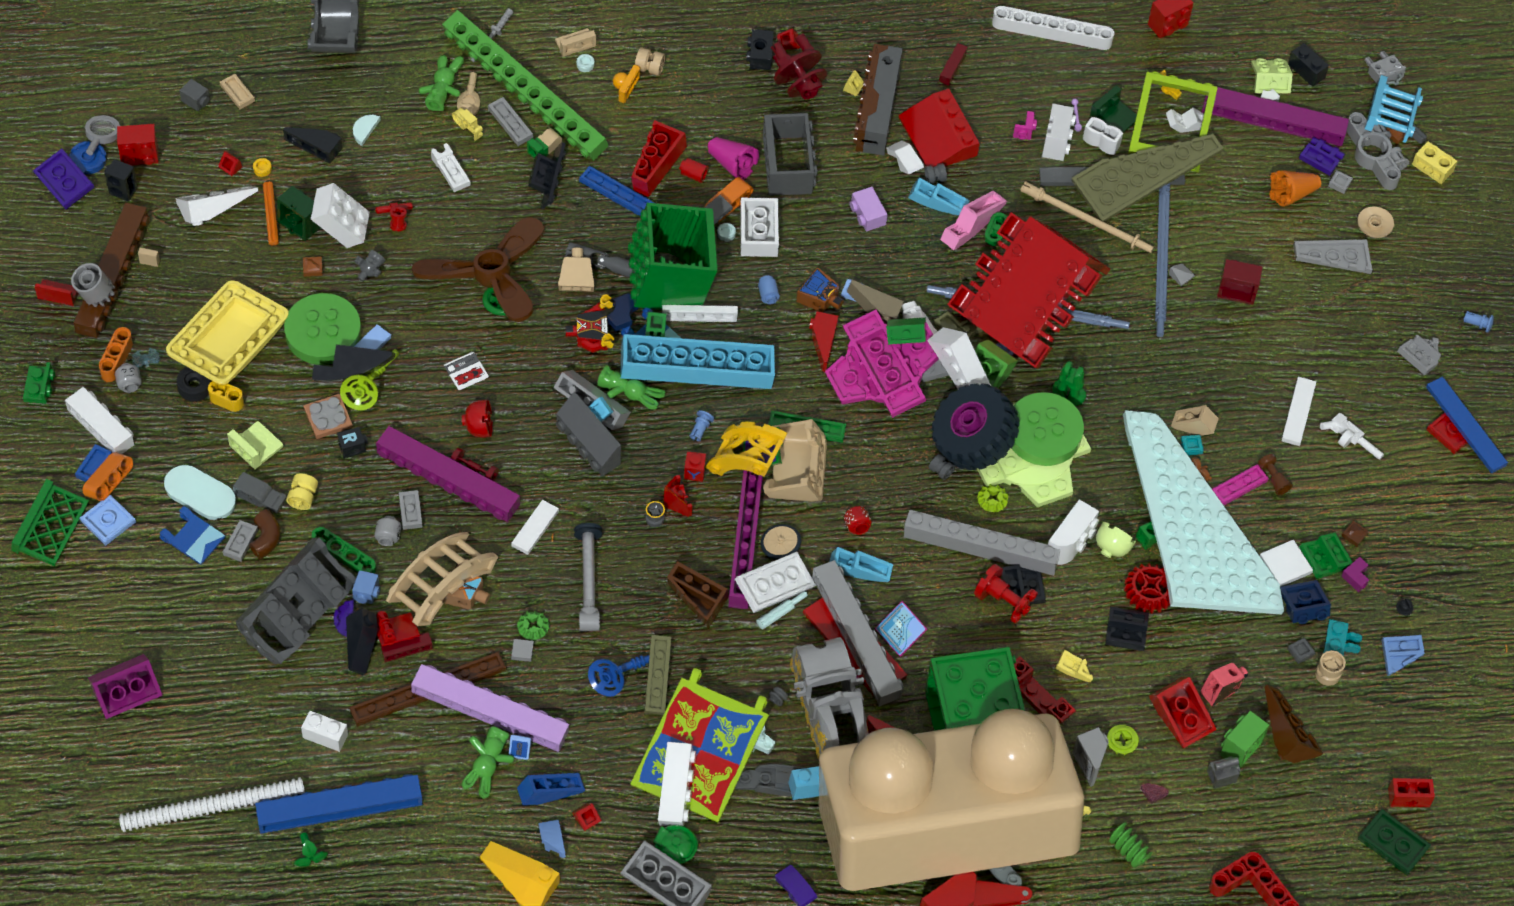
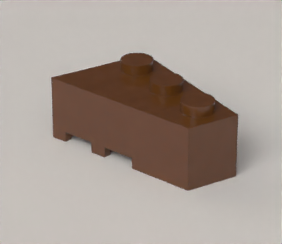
M678 561L667 576L668 585L709 629L729 598L728 589Z

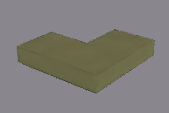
M949 311L934 320V324L940 330L944 327L966 332L969 340L983 331L968 319L960 323Z

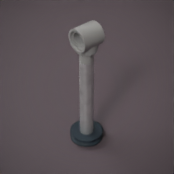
M582 523L574 527V537L582 540L583 608L579 611L580 631H599V611L595 608L594 540L602 537L603 529L595 523Z

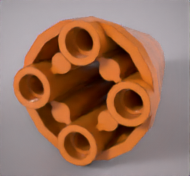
M1279 170L1271 173V190L1269 195L1271 200H1275L1280 206H1289L1321 187V179L1318 175L1312 173Z

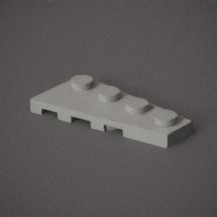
M1367 239L1294 241L1293 247L1296 261L1367 274L1372 272Z

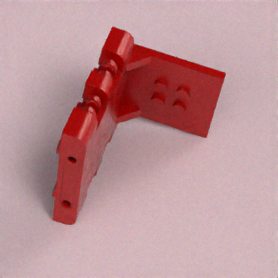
M1011 212L997 232V234L1011 243L1008 246L1001 240L998 241L997 244L1001 248L1006 249L1004 255L1002 256L998 251L992 250L991 254L999 259V262H997L987 254L982 253L975 265L989 274L987 277L980 271L976 273L980 279L985 281L984 284L980 286L977 282L971 280L969 284L978 290L977 293L961 284L947 305L1038 369L1052 350V347L1041 340L1040 337L1043 336L1052 342L1054 338L1044 331L1048 326L1058 333L1061 330L1051 321L1054 320L1064 328H1067L1074 318L1072 314L1062 308V305L1072 311L1075 310L1074 305L1066 301L1069 295L1076 301L1082 300V297L1073 292L1075 288L1088 297L1102 278V275L1094 269L1107 275L1110 268L1050 226L1031 216L1027 221H1024Z

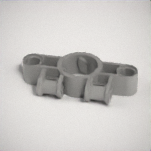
M1359 112L1350 114L1347 133L1356 145L1354 155L1357 163L1365 169L1372 170L1385 189L1394 190L1401 177L1400 170L1408 166L1409 160L1403 156L1400 147L1392 148L1391 141L1389 140L1391 133L1384 126L1374 125L1372 132L1365 130L1367 120L1364 115ZM1376 146L1381 149L1384 155L1379 157L1370 156L1363 151L1362 147Z

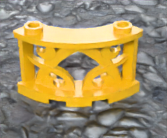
M741 422L737 426L732 424L724 431L721 437L724 441L715 457L707 462L705 468L711 473L720 476L727 471L738 469L765 477L787 432L766 424L763 427L756 426L755 422ZM745 441H749L753 448L740 454H734L733 452L734 448ZM773 445H776L773 452L771 453L768 449ZM762 452L770 456L767 463L757 460L762 459L765 461L761 455Z

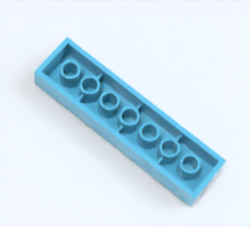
M623 334L621 345V378L772 389L775 377L774 345Z

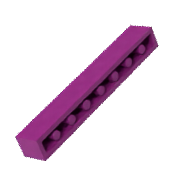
M1220 87L1217 88L1212 115L1309 139L1315 137L1319 140H1325L1326 143L1338 146L1343 145L1349 119L1341 116H1334ZM1207 95L1205 97L1202 113H1205V108L1208 99Z
M388 426L376 442L377 453L382 458H388L399 467L411 470L414 475L426 478L431 484L443 487L446 492L458 495L463 501L473 503L480 510L488 511L499 520L503 519L508 522L520 506V495Z
M746 470L743 471L728 607L748 609V602L735 578L752 571L763 478L761 475Z

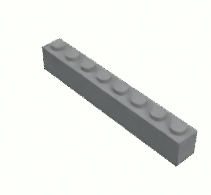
M909 510L904 526V538L1010 565L1020 564L1022 568L1053 576L1059 561L1060 549L1053 548L1047 544Z
M835 560L813 568L812 578L858 667L861 669L878 705L882 706L900 699L904 689L903 683L895 676L894 666L891 662H888L884 647L879 645L875 630H871L869 619L866 614L862 613L858 598H854L851 584L845 581L842 567L838 566Z

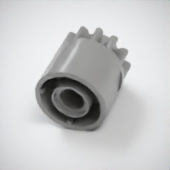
M86 263L74 271L71 278L72 286L88 305L92 304L94 307H97L99 302L101 306H104L105 301H111L109 296L114 295L112 289L115 286L98 265Z

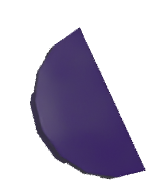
M354 600L345 601L343 605L335 610L333 617L335 628L345 637H347L346 617L354 613Z

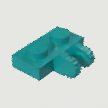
M1329 619L1323 653L1331 650L1339 652L1342 656H1344V651L1359 653L1361 649L1359 645L1346 643V641L1359 643L1362 641V636L1358 633H1347L1349 623Z

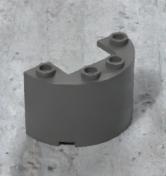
M311 0V4L315 6V18H311V29H314V31L310 33V38H308V49H311L312 52L356 53L359 34V0Z

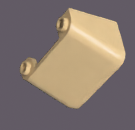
M813 419L773 426L775 428L780 427V430L787 432V435L782 443L783 446L780 447L782 464L774 466L773 479H767L763 485L764 493L769 498L809 502L821 501L823 499L827 441L824 433Z

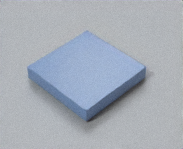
M111 495L80 517V521L105 546L136 523L135 518Z

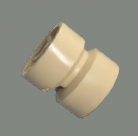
M640 47L635 65L640 66L641 72L648 70L649 74L660 76L665 62V53L657 51L651 53L650 49Z
M1332 650L1323 653L1315 671L1316 679L1320 683L1327 686L1338 683L1346 664L1342 654Z

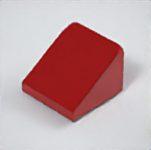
M793 28L777 34L778 42H781L785 50L800 48L795 39L799 35Z
M587 803L572 812L584 831L602 821L593 803Z

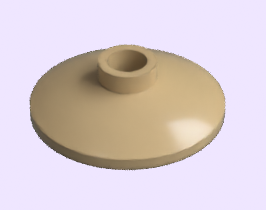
M1367 207L1360 212L1357 219L1360 230L1374 238H1382L1389 235L1394 227L1392 215L1381 207Z

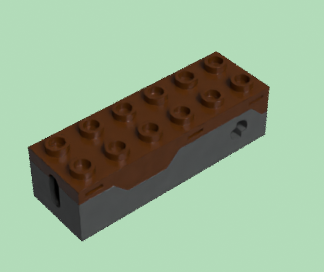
M874 44L873 51L869 50L853 140L858 152L883 156L885 154L900 71L902 48Z

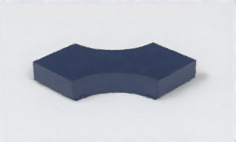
M627 293L613 299L615 309L611 314L607 315V322L615 331L631 326L632 319L630 316L639 308L634 307L631 294Z

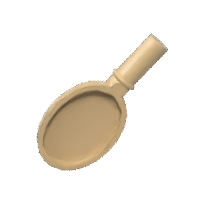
M471 72L467 90L461 93L457 100V110L459 108L467 109L475 116L480 109V97L474 91L477 74Z

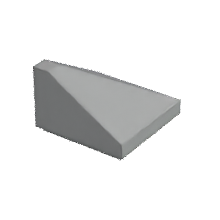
M1183 264L1172 266L1169 271V275L1180 286H1183L1195 277Z

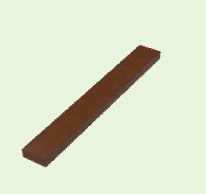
M498 651L442 673H451L459 680H468L475 683L506 671V666ZM410 684L349 707V710L358 727L430 699L412 693Z

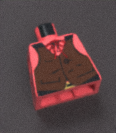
M1229 663L1210 672L1200 693L1213 707L1237 692L1244 678L1248 677V672L1244 667L1238 668L1234 663Z

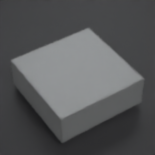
M1336 170L1328 187L1345 194L1353 178Z
M514 639L511 660L531 662L534 641Z

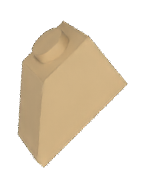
M1206 405L1177 410L1171 427L1193 435L1214 434L1219 418Z

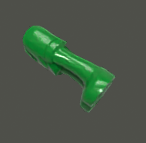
M1071 361L1066 362L1061 369L1059 379L1052 386V393L1064 398L1067 396V400L1075 406L1083 404L1086 399V392L1083 389L1084 368L1080 366L1077 370L1073 368Z

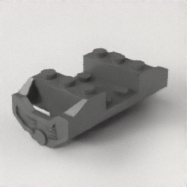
M319 537L312 538L235 621L236 625L250 646L257 649L263 657L273 664H282L286 658L293 654L310 636L307 631L328 608L336 607L346 597L356 578L328 552L326 544ZM333 576H335L345 584L341 586ZM293 596L296 597L295 601L293 599L289 601ZM255 621L258 627H264L265 630L263 632L267 636H275L286 649L277 652L268 646L255 631L253 622Z

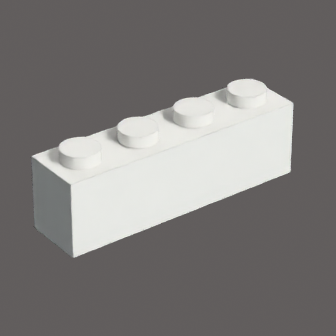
M82 387L65 400L67 410L107 450L112 451V453L123 454L134 446V434L128 427L124 428L121 425L120 419L116 415L112 416L104 403L100 404L92 391L88 392Z
M667 742L658 815L660 826H684V823L688 822L689 809H686L687 802L691 801L689 782H693L694 770H691V764L695 763L696 751H693L692 744Z

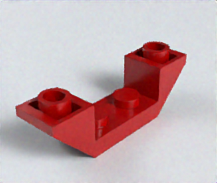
M1021 656L1016 659L1014 667L1021 696L1039 714L1053 715L1059 723H1063L1076 712L1063 697L1056 700L1032 677L1034 669Z

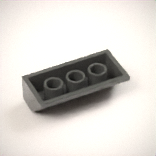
M575 392L572 393L556 413V426L567 435L568 441L578 448L580 455L584 459L587 458L592 469L595 472L598 471L601 476H604L621 465V445Z

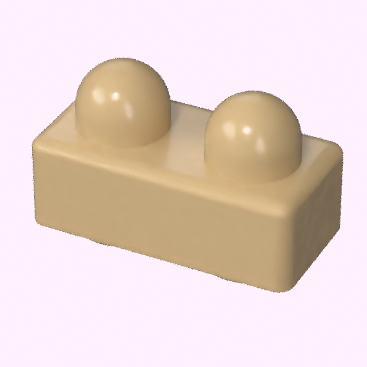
M1005 709L991 714L981 724L912 734L899 728H883L871 732L859 743L829 747L820 754L819 811L839 883L846 890L857 891L1072 856L1080 849L1084 793L1059 721L1053 715H1033L1020 709Z

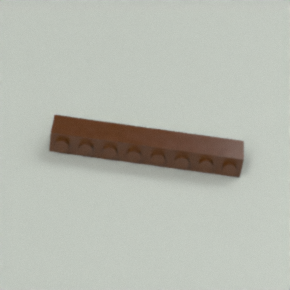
M125 202L98 265L115 286L112 289L114 295L109 296L111 301H105L104 306H101L98 302L97 307H94L92 304L88 305L83 300L74 321L77 334L98 338L99 333L103 332L105 319L111 314V305L113 301L117 300L119 286H122L124 283L125 272L129 271L131 258L136 255L137 244L139 241H142L143 230L149 224L150 216H148L146 207Z

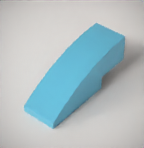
M921 178L914 183L908 197L921 205L953 215H960L963 206L970 201L939 183L934 186Z
M839 547L831 553L829 562L835 560L837 565L842 567L846 576L878 582L890 581L892 563L860 551L852 553Z

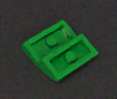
M1336 533L1321 535L1317 540L1301 543L1299 546L1302 554L1313 569L1312 573L1316 579L1345 570L1353 563Z

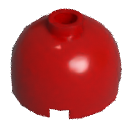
M474 401L469 404L465 414L462 415V425L466 426L467 431L472 436L477 438L492 436L493 421H491L490 414H492L490 401Z

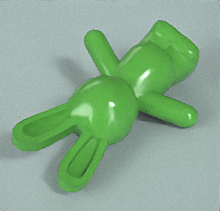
M441 55L438 58V70L434 75L435 84L421 87L418 90L420 94L429 93L425 99V105L429 110L443 111L447 93L455 97L460 96V91L451 86L455 79V73L464 63L463 57H456L449 67H447L448 59L445 55Z
M605 365L598 378V386L610 390L607 393L609 398L624 392L628 399L640 401L652 410L658 408V402L651 397L663 398L666 393L663 389L645 386L642 381L637 379H623L620 372L613 371L608 365Z
M497 727L489 728L484 745L477 737H470V743L481 755L474 760L473 769L462 780L463 789L471 788L478 777H480L479 795L483 799L489 796L491 776L496 771V762L512 763L514 761L512 755L500 754L509 738L507 732Z

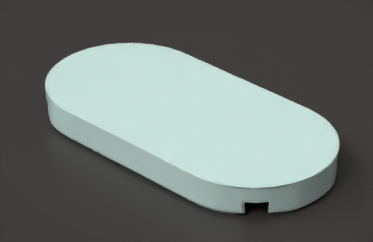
M189 465L177 466L171 469L165 477L164 486L168 496L207 519L217 520V518H226L235 509L236 501L233 490L195 467Z

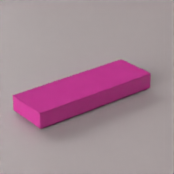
M1257 464L1212 490L1224 506L1268 482L1269 478Z

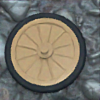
M787 524L774 525L762 535L761 549L768 557L777 560L799 550L801 545L800 533L797 529Z

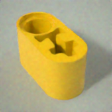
M214 381L209 383V398L213 404L233 412L240 411L243 408V394L239 388L228 383L218 384Z

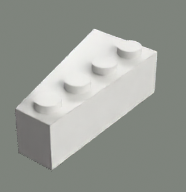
M943 327L927 340L957 388L967 387L970 384L976 383L979 385H990L966 332Z

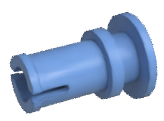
M1467 311L1464 317L1465 323L1479 326L1480 329L1486 328V333L1490 331L1494 321V315L1488 318L1485 314L1482 316Z
M699 410L697 411L698 417L695 419L696 424L689 435L693 440L697 437L696 441H701L705 429L710 425L709 422H714V417L711 414Z

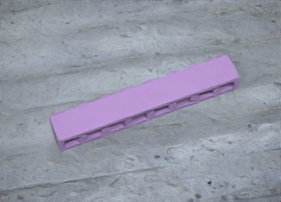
M421 664L411 684L412 693L515 735L529 737L531 741L557 752L560 751L569 731V724L561 718L550 717L542 710H533L525 703L520 702L518 704L511 701L505 695L499 696L494 694L488 688L474 686L468 680H459L453 674L442 673L431 665L425 666Z

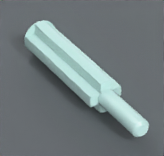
M802 592L792 600L787 599L757 619V625L762 630L793 610L795 604L808 596L807 592Z

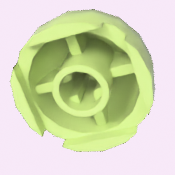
M1103 522L1096 534L1097 545L1102 549L1100 553L1108 558H1111V556L1123 557L1128 554L1136 541H1131L1132 537L1117 527L1111 529L1108 527L1109 523Z

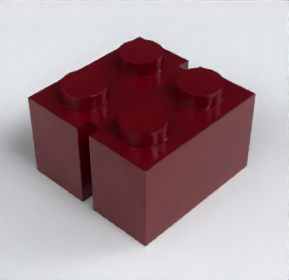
M1226 259L1217 297L1253 305L1260 285L1263 267L1252 263L1248 264Z

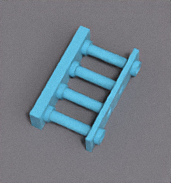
M1381 75L1374 92L1365 130L1372 132L1374 125L1377 126L1379 124L1405 133L1403 142L1406 143L1408 137H1412L1415 131L1413 122L1417 106L1420 107L1423 96L1420 95L1422 88L1418 87L1416 95H1412L1389 87L1386 84L1388 77ZM1386 94H1389V95H1392V96H1395V97H1398V98H1401V99H1404V100H1407V101H1410V102H1413V103H1412V105H1409V104H1406V103H1403V102H1400V101H1397V100L1388 98V97H1386ZM1383 104L1410 112V115L1385 108ZM1381 114L1407 122V126L1381 118Z

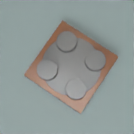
M340 394L303 405L316 439L353 428Z

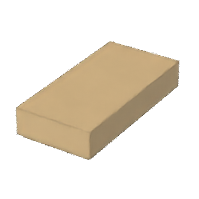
M236 74L220 81V86L239 110L255 102V97Z

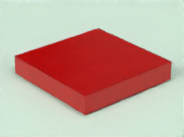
M1445 412L1426 429L1453 454L1457 453L1468 443Z

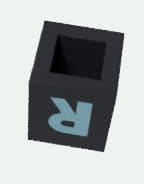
M359 427L337 433L338 444L343 458L366 452L367 437L365 433H361Z

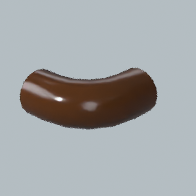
M269 509L260 511L254 518V523L261 530V535L251 542L249 547L259 560L269 555L276 548L281 536L280 525Z

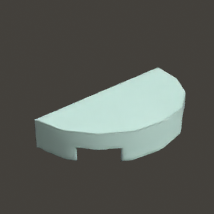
M366 115L355 122L353 136L358 144L363 146L380 122V116Z

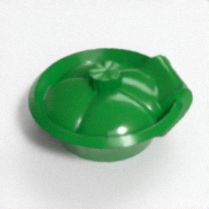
M670 825L665 828L661 826L653 841L655 848L679 864L692 859L698 848L695 834L689 828L682 825Z

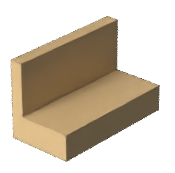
M587 28L555 38V42L564 57L595 47L596 34L594 30L589 31Z

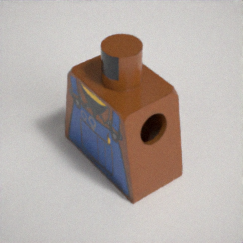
M818 267L797 291L798 303L820 312H825L830 305L839 310L844 300L838 297L839 285Z

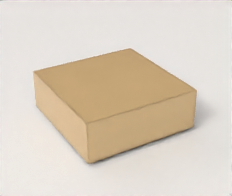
M146 248L139 249L138 256L141 264L159 266L158 251Z

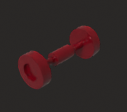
M458 447L453 452L450 459L458 463H465L466 467L477 473L482 472L486 478L495 481L499 468L491 466L486 471L482 469L481 465L471 460L463 459L465 453L463 449Z

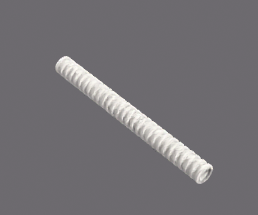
M299 777L298 780L292 779L289 782L285 780L284 783L279 781V784L274 782L273 785L266 784L265 787L260 785V788L255 786L254 789L247 788L245 791L241 789V792L235 790V793L230 791L226 795L225 793H222L221 796L216 794V797L211 795L207 799L206 797H203L202 800L197 798V801L191 799L190 802L184 801L182 804L177 802V805L172 803L171 806L165 805L163 808L158 806V809L152 807V810L145 809L143 812L142 810H139L138 813L133 811V814L128 812L124 816L120 814V826L123 832H126L127 829L132 831V828L137 830L139 827L145 828L147 825L149 827H152V824L157 826L158 823L164 824L166 821L171 823V820L176 822L177 819L184 820L185 817L190 819V816L196 818V815L201 817L205 813L209 815L210 812L215 814V811H219L220 813L224 809L228 811L229 808L234 810V807L239 809L241 806L247 807L249 804L253 806V803H259L265 799L273 800L283 796H298V794L305 793L301 777Z

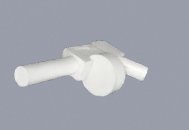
M1342 413L1336 415L1329 422L1320 423L1321 430L1331 429L1335 433L1339 432L1342 435L1338 444L1343 448L1348 446L1350 442L1354 445L1358 443L1380 460L1384 456L1380 450L1363 438L1365 433L1350 421H1347V417Z

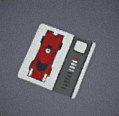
M474 352L444 364L458 390L489 377Z

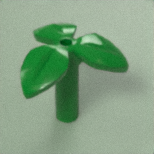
M301 833L302 854L305 857L298 858L293 864L299 867H306L310 865L312 860L315 863H319L328 856V852L321 851L316 854L317 848L309 840L308 834Z

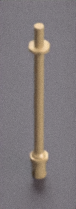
M1025 181L1021 188L1022 193L1033 197L1035 201L1043 200L1131 243V249L1137 246L1149 253H1152L1154 246L1140 240V234L1133 237L1046 194L1042 187L1038 188Z

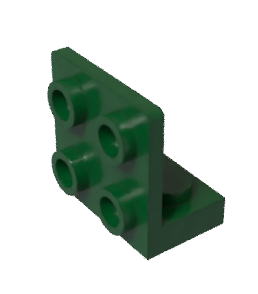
M1116 85L1092 105L1089 118H1099L1107 125L1114 126L1124 133L1135 124L1137 114L1120 101L1122 89Z

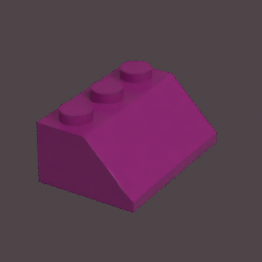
M145 654L88 677L94 695L106 719L162 696L149 659Z

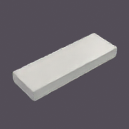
M542 500L512 541V547L529 555L558 514L559 508Z

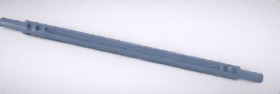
M1170 183L1159 189L1155 304L1157 337L1164 336V322L1166 321Z
M931 285L927 287L928 293L944 295L945 298L950 299L958 290L952 287L942 288ZM1063 308L1074 316L1072 321L1108 328L1113 326L1129 329L1130 322L1112 319L1111 316Z

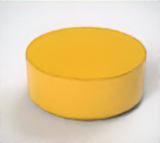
M266 158L257 159L253 163L254 173L260 177L269 175L272 171L271 162Z

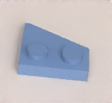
M1422 635L1382 638L1387 676L1394 674L1425 654Z

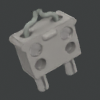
M1381 51L1379 55L1382 57V60L1373 62L1370 57L1365 58L1364 61L1369 66L1368 74L1376 84H1378L1381 75L1388 77L1386 84H1394L1395 86L1404 78L1406 67L1399 62L1395 55L1388 56L1385 51Z

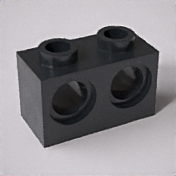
M113 159L112 163L107 165L104 172L109 194L129 202L138 188L134 167Z

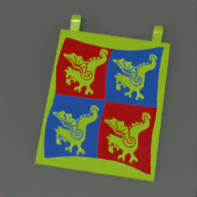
M694 668L689 680L681 678L630 785L661 798L667 742L692 744L693 751H696L695 763L691 764V770H694L693 782H689L691 801L687 802L686 809L719 823L769 717V714L763 712L767 705V698L759 696L755 708L698 685L697 683L701 679L702 673L700 669Z

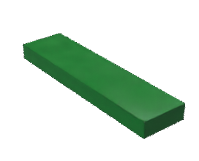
M771 411L769 425L775 426L813 419L824 433L826 440L843 443L846 423Z

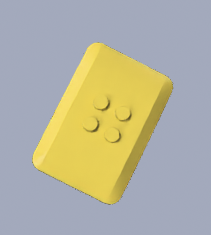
M228 281L170 341L166 347V353L172 359L215 383L227 384L251 362L282 327L288 317V310L240 282Z

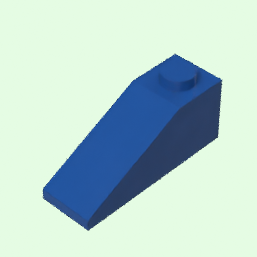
M579 773L528 775L517 787L523 805H540L583 793L585 788Z

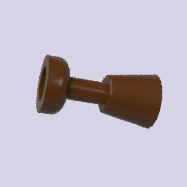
M1268 454L1258 461V465L1263 470L1268 469L1272 476L1271 482L1276 495H1283L1290 491L1293 485L1281 472L1278 473L1274 466L1277 461L1275 455Z

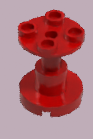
M994 564L986 571L985 574L987 576L979 581L974 595L979 600H983L988 595H991L998 601L1001 599L1007 601L1015 607L1010 621L1017 624L1022 615L1026 616L1030 611L1031 606L1029 604L1034 601L1038 592L1030 589L1021 598L1009 589L1010 585L1000 579L1003 568Z

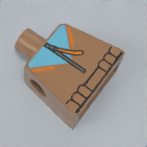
M469 577L464 580V585L453 594L448 593L441 602L465 609H472L476 601L487 604L490 593L483 591V579L481 577Z

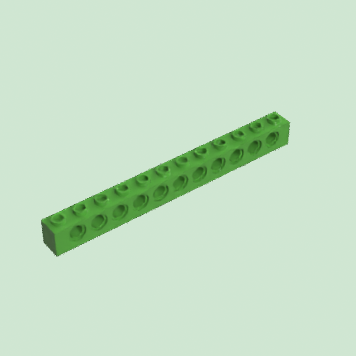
M459 10L442 24L445 29L444 34L450 40L454 39L457 41L456 44L461 50L464 51L466 49L471 58L481 62L480 65L487 72L490 70L498 82L502 81L505 83L508 91L511 93L515 92L523 104L528 103L530 105L529 108L536 115L539 113L547 125L552 124L555 127L554 130L560 136L564 135L567 137L568 143L573 147L577 146L580 149L579 152L585 158L589 157L594 161L609 146L604 136ZM564 116L563 119L557 120L559 117ZM577 127L575 130L570 131L571 128ZM585 138H589L588 141L582 142Z

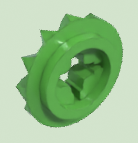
M536 610L534 612L527 611L526 614L520 616L517 627L519 633L524 638L538 640L547 634L549 622L543 613H538ZM537 621V627L533 626L531 628L529 622L534 623Z

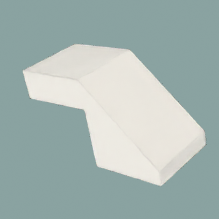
M1191 108L1182 115L1172 109L1166 112L1170 127L1176 131L1183 133L1201 130L1204 114L1197 109Z
M901 140L886 147L888 154L897 158L900 171L911 174L924 168L922 161L909 143Z

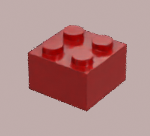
M1192 0L1154 1L1148 20L1149 27L1160 39L1170 36L1178 29H1184L1189 24L1194 2Z
M154 124L117 126V145L121 162L131 166L159 163L158 143Z

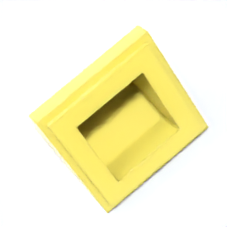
M856 70L853 71L843 91L857 96L863 87V79Z

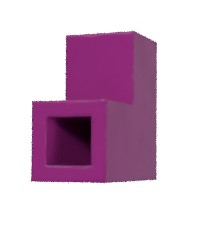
M1359 557L1343 571L1341 577L1355 590L1360 592L1369 582V579L1363 574L1367 570L1368 564Z

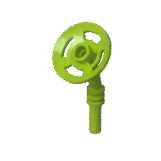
M396 349L392 351L393 353H395L396 358L399 355V352ZM392 361L367 376L352 375L346 378L340 388V396L343 402L354 410H367L371 408L378 398V389L373 380L379 377ZM354 379H358V380L352 382V383L350 384V386L347 385L350 381H352V380H354ZM369 384L372 386L373 390H369ZM346 392H350L356 399L355 403L347 397ZM369 397H372V399L368 403L362 404V402L368 400Z

